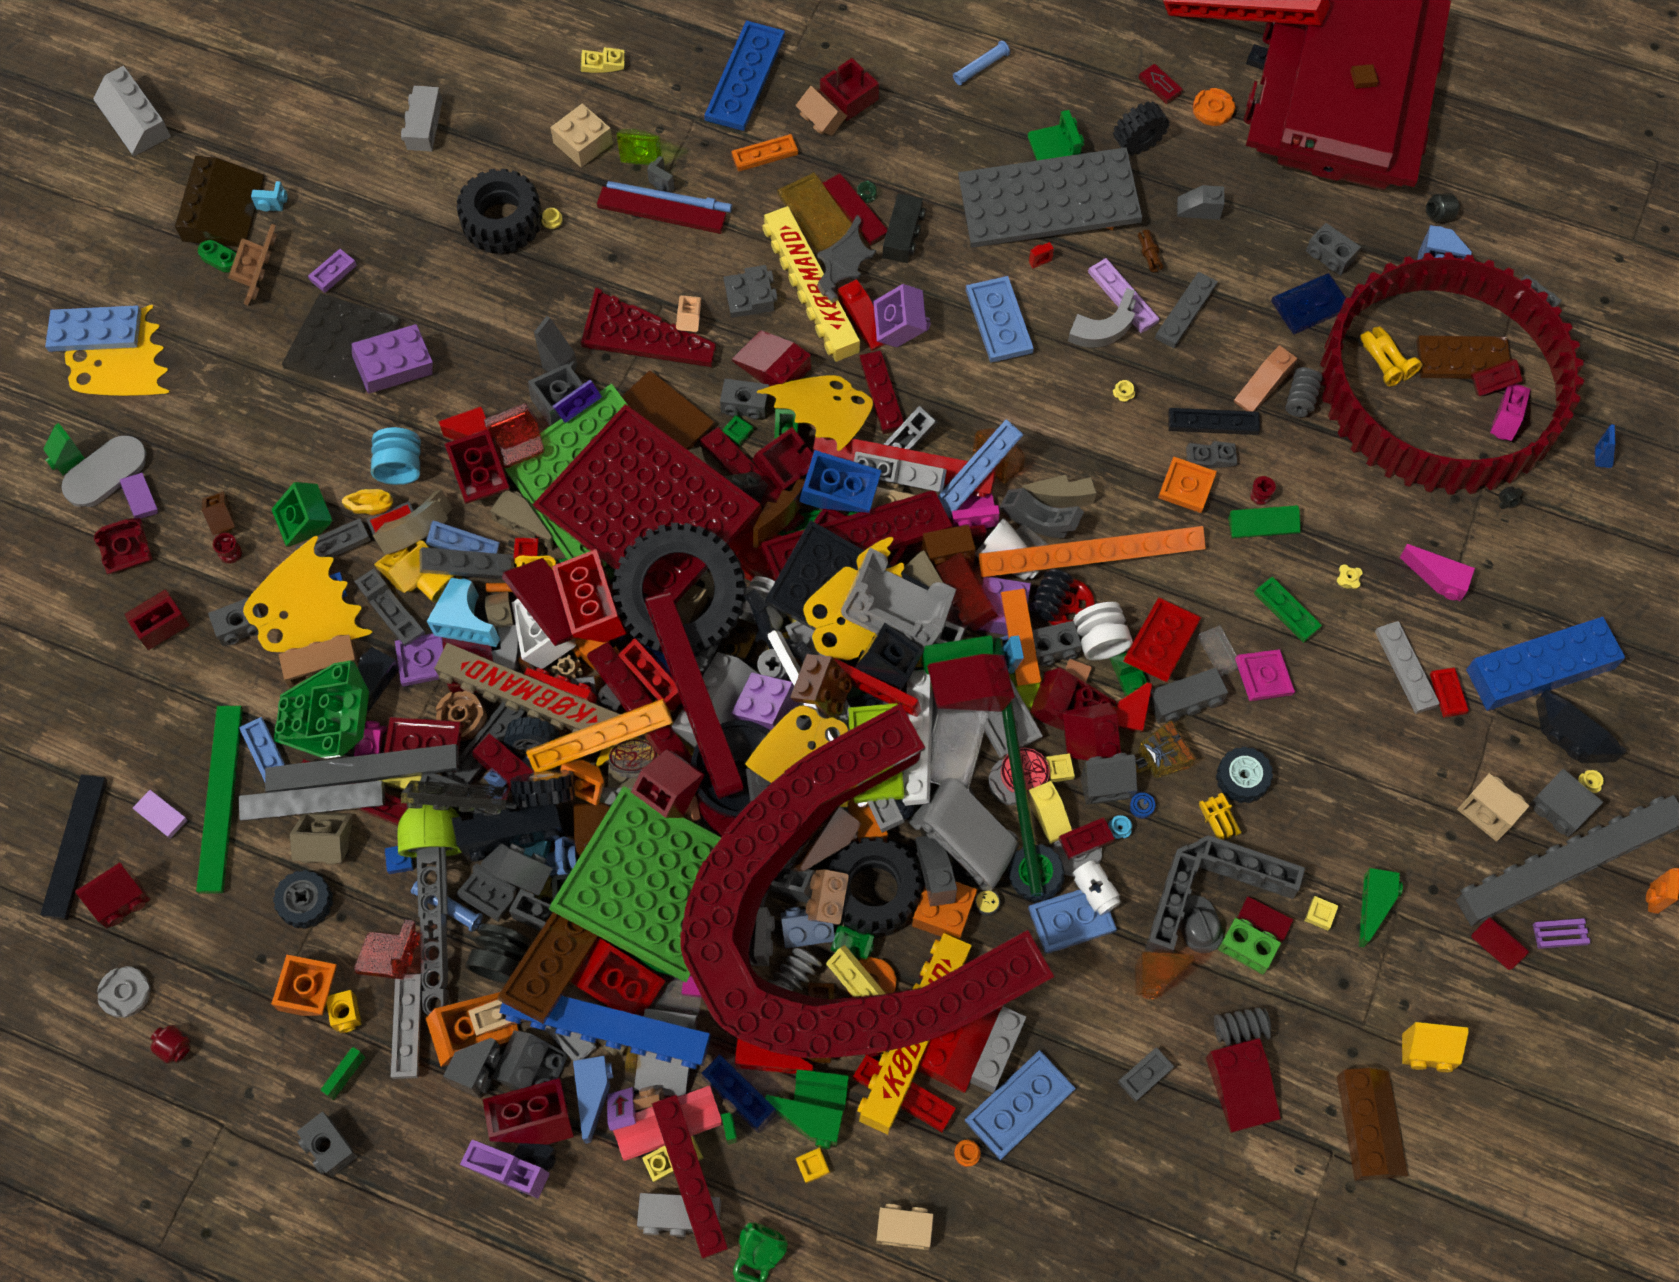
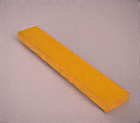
M664 699L528 749L526 754L534 772H543L669 725L673 720Z

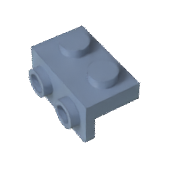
M799 907L788 908L785 912L780 913L785 948L833 942L835 936L832 923L809 921L806 909L800 910Z

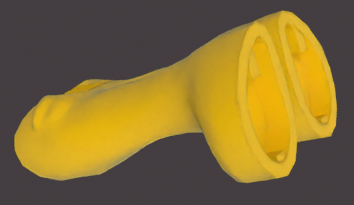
M1381 326L1374 327L1372 333L1366 331L1360 336L1363 347L1371 354L1384 374L1383 381L1387 386H1395L1402 379L1406 381L1421 369V361L1416 357L1408 360L1405 359L1392 338ZM1385 353L1389 356L1393 364L1388 360Z

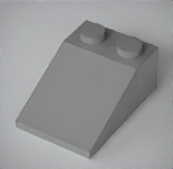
M645 1009L644 1017L697 1030L698 1021L696 1015ZM647 1052L646 1056L638 1055L634 1092H639L640 1089L654 1086L655 1089L662 1088L664 1096L671 1097L677 1094V1097L686 1094L690 1068L681 1066L682 1060L672 1058L671 1063L657 1060V1054Z

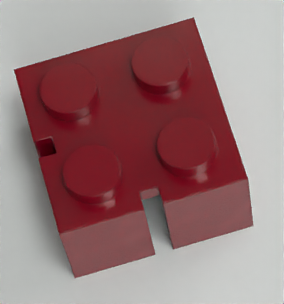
M853 58L838 67V85L837 71L835 69L820 79V90L847 115L846 121L879 100V83L868 72L864 73V68Z
M793 427L756 452L752 459L764 476L780 493L782 490L787 491L794 486L798 479H803L807 476L813 453L808 447L801 454L798 453L805 443Z

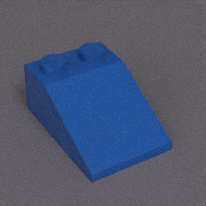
M814 450L799 502L821 509L869 513L882 470Z

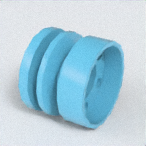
M397 427L385 428L375 432L372 436L373 446L371 448L373 454L371 458L372 477L377 481L392 485H403L417 480L420 476L419 456L421 453V440L419 435L411 430Z

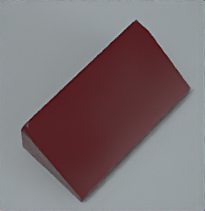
M1489 917L1471 935L1472 939L1508 970H1512L1529 953L1524 946Z

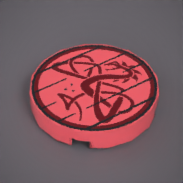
M1020 748L1027 795L1029 796L1030 789L1047 783L1050 770L1048 762L1042 754L1034 749ZM1007 754L1002 762L1000 775L1005 787L1013 793L1014 786L1009 755Z

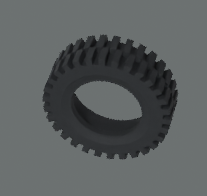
M671 523V526L663 524L658 526L657 530L650 529L646 531L647 535L644 537L638 536L635 539L636 543L626 548V556L620 557L618 561L621 564L620 568L615 569L614 573L617 579L616 582H613V589L616 592L613 600L618 606L616 610L623 620V625L642 644L663 653L646 608L643 583L649 568L658 559L672 553H687L699 558L707 565L714 579L715 591L708 610L699 619L683 624L693 654L700 651L705 652L709 650L708 648L720 644L723 638H727L730 635L731 629L737 626V620L739 616L742 617L744 612L742 609L743 604H746V599L744 598L745 591H747V584L744 580L745 573L733 550L713 532L688 523L684 525Z

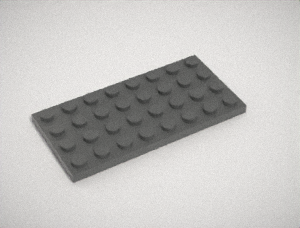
M1127 147L958 172L971 248L1142 222V214Z

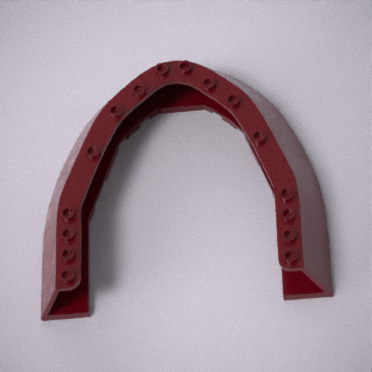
M901 703L817 748L785 770L782 775L775 779L740 812L726 829V832L712 849L706 860L703 861L696 875V880L688 896L684 911L682 930L680 932L681 952L684 963L710 1014L724 1030L736 1038L768 1051L802 1058L847 1057L885 1052L919 1044L957 1030L1054 977L1028 930L923 988L882 995L842 999L813 998L771 984L754 972L749 959V948L759 908L769 886L785 865L838 806L919 762L921 751L925 750V746Z

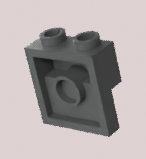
M766 265L744 268L745 273L723 277L731 318L774 311V302H777L776 289H771L770 284H773V275L771 270L767 271Z

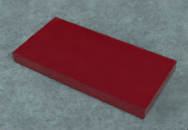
M543 558L503 572L502 579L554 646L575 639L570 630L554 572Z

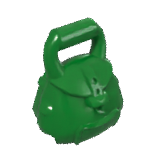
M756 1222L748 1223L740 1232V1252L733 1267L735 1281L765 1282L771 1268H774L787 1252L788 1241L785 1239V1236ZM747 1265L752 1269L760 1270V1278L741 1272V1267Z

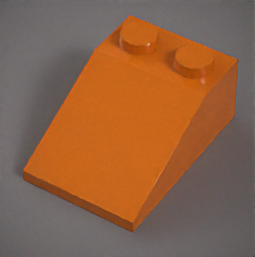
M500 992L434 1008L427 1016L426 1021L441 1067L449 1065L456 1051L489 1038L495 1039L499 1046L502 1047L508 1044L514 1030L519 1031L517 1024L476 1036L469 1010L498 1000Z

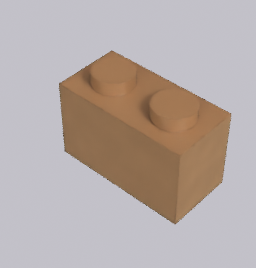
M813 86L808 88L796 104V107L801 110L800 115L808 122L811 120L815 124L813 128L822 135L826 133L832 136L847 117L820 89Z

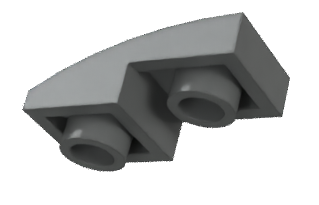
M1214 441L1211 445L1189 443L1186 447L1188 462L1206 468L1229 467L1237 464L1235 443Z

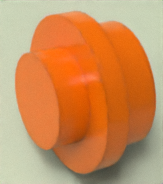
M962 1140L956 1145L954 1151L956 1161L964 1167L974 1166L979 1161L981 1155L979 1146L972 1140Z

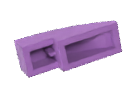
M471 1140L460 1163L463 1167L535 1198H539L550 1174L541 1167L475 1140Z

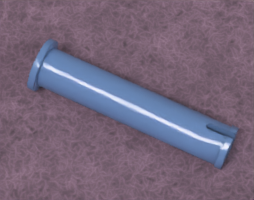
M1002 40L999 41L997 46L955 72L953 75L954 81L958 85H962V83L1003 56L1010 55L1008 45Z
M417 881L411 889V893L418 896ZM432 896L428 903L437 907L438 899L436 896ZM447 897L448 915L469 927V931H475L480 925L483 915L481 913L476 914Z

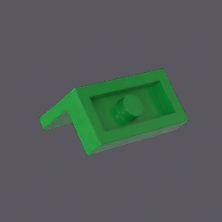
M797 1069L794 1101L844 1111L849 1076Z

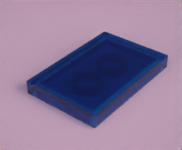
M1327 273L1272 297L1271 302L1294 335L1336 317L1340 313L1346 297L1330 274Z

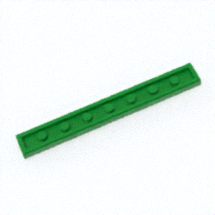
M241 705L217 706L196 888L198 894L224 893L241 734L239 727H241L243 715Z

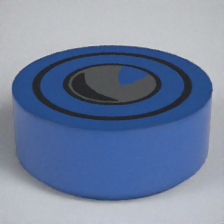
M1147 793L1134 795L1130 802V811L1137 818H1148L1155 809V801Z

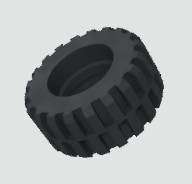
M501 168V171L489 169L487 173L480 172L477 174L478 177H472L468 180V185H464L460 190L461 194L457 197L456 208L463 233L470 243H474V246L482 250L485 248V252L493 253V251H497L498 254H505V251L514 252L517 251L516 248L525 247L528 245L529 240L532 241L536 237V232L538 233L541 229L542 209L536 187L530 182V179L524 175L521 176L519 172L513 170L509 172L508 169ZM506 203L518 207L511 215L505 218L490 219L482 216L488 208L496 204Z
M869 837L861 838V843L859 844L856 841L850 842L848 849L842 848L837 853L836 860L832 859L829 870L845 873L849 876L841 918L844 927L851 930L855 929L863 935L871 933L876 938L879 937V933L885 932L886 936L893 934L896 928L901 930L906 926V921L913 918L921 897L922 876L921 871L917 869L918 863L914 857H909V851L904 846L899 849L897 842L890 840L889 843L883 842V837H876V841H869ZM868 868L885 870L897 882L896 896L889 903L882 906L864 905L851 894L850 884L852 878L858 872Z

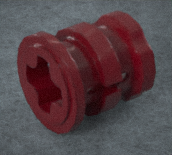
M1259 476L1254 480L1250 498L1256 505H1265L1270 501L1276 489L1273 479L1267 476Z

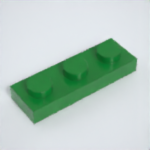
M1273 577L1269 578L1255 590L1254 595L1303 643L1321 629L1322 625Z

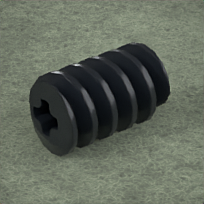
M1047 570L1040 582V586L1037 588V593L1033 597V602L1029 606L1033 615L1045 621H1054L1052 615L1059 614L1060 611L1057 607L1063 606L1062 600L1067 597L1065 592L1070 591L1069 584L1074 582V578L1061 570Z

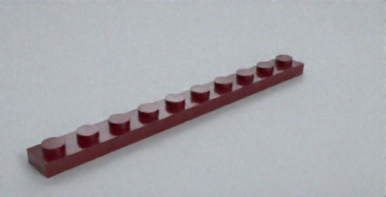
M609 642L604 643L587 654L588 660L626 712L653 703ZM670 725L643 734L658 755L669 749L691 764L692 755ZM695 793L700 813L716 835L722 837L735 818L726 817L714 812Z

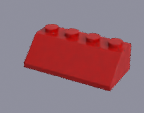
M597 549L552 566L573 637L605 643L626 634L622 618L616 610L618 606L613 600L614 593L605 565Z
M1002 1006L957 1030L931 1039L919 1063L918 1072L965 1093Z

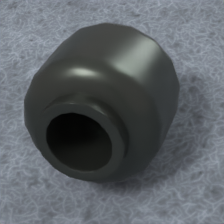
M1451 193L1435 194L1426 204V213L1434 222L1452 221L1456 218L1460 209L1458 199Z

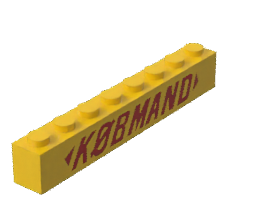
M943 933L941 940L936 939L930 953L933 954L931 962L925 961L920 973L923 976L921 983H915L913 989L923 988L965 965L972 945ZM930 1040L883 1052L879 1065L882 1066L879 1075L873 1074L868 1086L871 1089L869 1097H863L857 1112L861 1113L859 1122L887 1135L889 1134Z

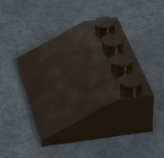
M195 155L175 223V228L182 242L202 243L207 240H213L223 246L239 247L242 238L248 240L256 211L251 198L252 190H262L265 179L264 174L216 157Z

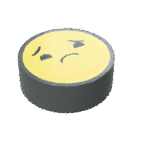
M982 890L977 894L975 908L978 913L984 916H991L998 911L1000 898L997 893L992 890Z

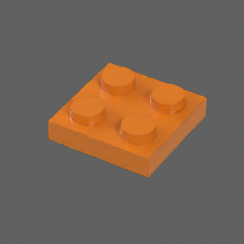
M1173 456L1158 498L1202 513L1217 471Z

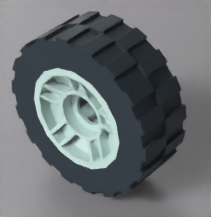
M1237 747L1231 752H1227L1217 768V785L1222 790L1224 796H1228L1230 800L1238 801L1237 803H1251L1254 800H1259L1268 790L1273 779V769L1269 764L1270 761L1268 758H1265L1262 752H1258L1254 748ZM1245 772L1248 778H1243L1240 774Z

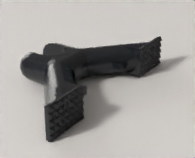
M753 589L744 598L750 604L759 629L755 635V641L758 643L760 640H764L768 644L769 649H774L768 638V634L775 630L766 609L769 604ZM784 638L795 658L804 662L806 654L815 655L802 640L797 643L790 638Z

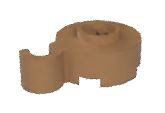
M467 691L450 692L436 706L437 720L455 721L463 724L461 741L464 742L473 739L487 720L485 706L474 694ZM460 713L463 715L465 714V716L460 720L457 717Z

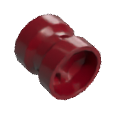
M222 533L213 540V549L222 562L231 564L240 559L242 549L232 534Z

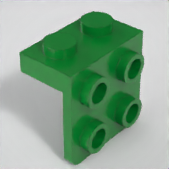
M1070 110L1061 111L1059 125L1028 133V140L1036 161L1081 154V148L1084 146L1083 136L1078 133L1077 121L1075 117L1072 118Z

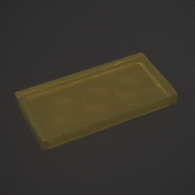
M814 172L777 190L778 196L785 206L789 207L796 222L818 253L838 242L851 227V223Z

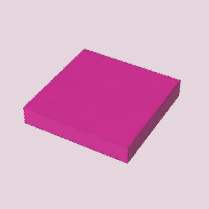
M1280 649L1241 654L1235 658L1249 701L1291 696L1295 693Z

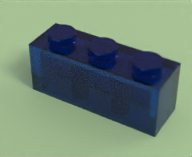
M720 1054L701 1073L703 1080L757 1133L777 1115L776 1109Z

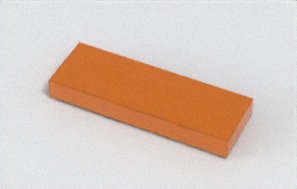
M792 134L736 149L731 151L739 172L798 155V149Z

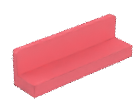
M710 1085L678 1097L690 1136L722 1125L723 1122ZM653 1107L636 1112V1124L613 1130L624 1161L665 1146Z

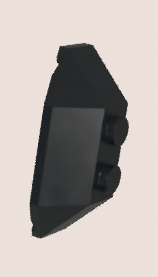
M1546 689L1536 700L1541 732L1551 743L1564 749L1572 759L1578 760L1580 763L1616 762L1627 751L1603 727L1570 702L1558 695H1554L1551 691Z

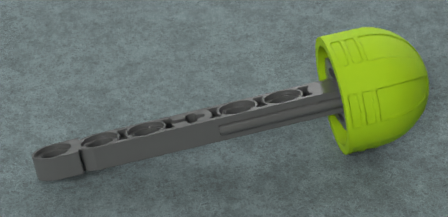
M424 800L412 805L403 814L398 825V854L404 857L417 858L422 985L425 991H422V1006L424 1012L428 1015L432 1012L430 1007L431 1001L436 997L440 999L441 1007L449 1005V990L446 989L448 984L446 856L462 853L457 846L452 818L460 816L450 805L438 800ZM435 871L437 880L434 884L429 885L427 876L430 872ZM432 896H436L438 905L435 909L430 910L427 905L428 900ZM436 924L438 928L430 932L429 928ZM435 938L439 940L438 942H429V939L434 940ZM436 946L440 953L438 958L432 961L429 958V951L432 947ZM434 972H438L440 975V982L436 986H432L430 983V976Z

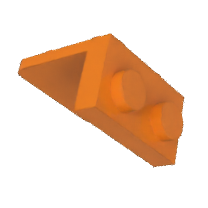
M1679 868L1669 869L1650 883V888L1646 893L1648 912L1658 914L1678 900Z

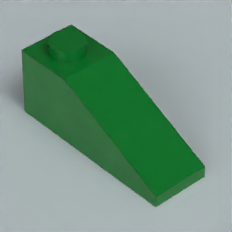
M1369 868L1364 874L1359 947L1367 945L1398 896H1401L1403 883L1399 881L1400 873Z
M766 1095V1105L807 1139L815 1142L816 1147L830 1149L831 1146L837 1147L843 1111Z

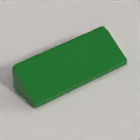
M1299 506L1232 510L1228 516L1231 538L1300 533Z
M984 636L927 645L924 648L921 664L926 674L929 675L927 666L931 663L979 654H993L992 636Z

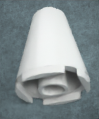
M1003 518L976 551L975 555L979 558V553L1026 548L1027 545ZM1039 570L1012 574L1023 580H1026L1028 577L1033 579Z

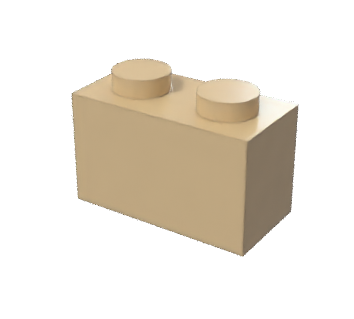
M886 1204L885 1208L880 1207L876 1244L929 1250L933 1214H929L928 1209L913 1207L912 1211L901 1210V1206L895 1204Z

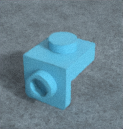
M276 181L274 191L252 190L251 198L257 210L282 211L283 204L287 202V191L284 190L280 181Z

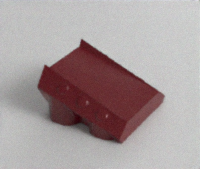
M141 518L124 519L103 526L95 532L94 541L100 549L101 561L107 575L153 560Z

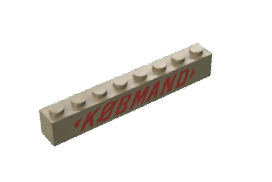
M449 643L446 644L434 668L440 680L448 684L456 682L467 692L474 693V691L482 693L483 697L491 702L499 700L506 703L505 707L518 712L520 709L528 712L527 716L531 718L547 720L550 722L549 724L555 726L558 730L566 728L573 733L620 715Z

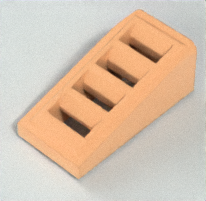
M682 295L679 297L677 330L698 331L701 308L700 297Z

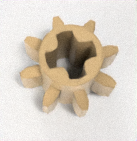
M570 655L567 658H558L557 666H552L553 672L557 673L554 677L557 678L560 675L571 681V679L578 678V675H583L582 669L579 668L581 665L579 659L573 661Z

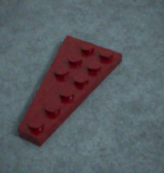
M595 287L581 339L582 347L712 367L716 350L715 343L694 333L689 334L685 331L677 330L675 324L672 323L670 325L662 321V318L633 304L628 305L621 302L620 298L613 295L609 296L603 293L601 289Z

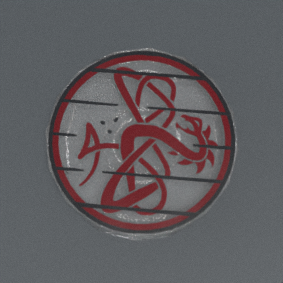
M629 739L616 744L608 756L612 771H616L621 777L638 778L641 770L657 758L658 754L648 741Z

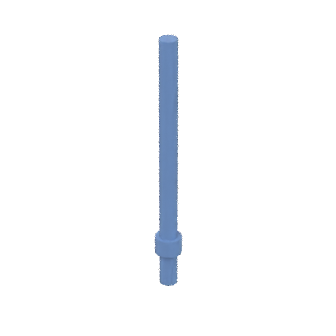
M607 182V187L729 213L732 211V204L718 202L714 198L707 197L702 199L617 182Z

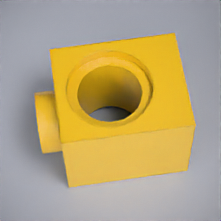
M351 990L328 996L326 1004L330 1026L336 1032H351L356 1026L362 1025L357 998ZM349 1008V1014L345 1018L338 1017L342 1009Z

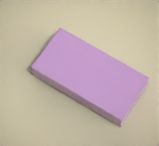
M151 790L133 807L138 814L170 839L187 822L183 815Z

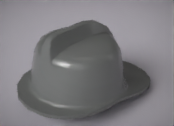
M1197 895L1189 896L1183 911L1185 914L1179 928L1188 947L1195 952L1210 953L1216 950L1222 942L1223 930L1214 907L1207 899Z

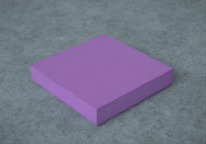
M433 633L422 635L406 647L399 640L395 641L402 687L439 679V675L434 668L443 652L442 637L434 636Z

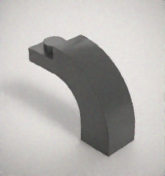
M1025 488L1008 490L999 507L1010 519L1022 527L1054 538H1065L1068 531H1075L1084 513L1079 506L1068 508L1047 506L1036 500Z

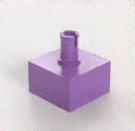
M902 284L873 301L877 342L899 347L927 331L930 327V319L925 317L923 290Z

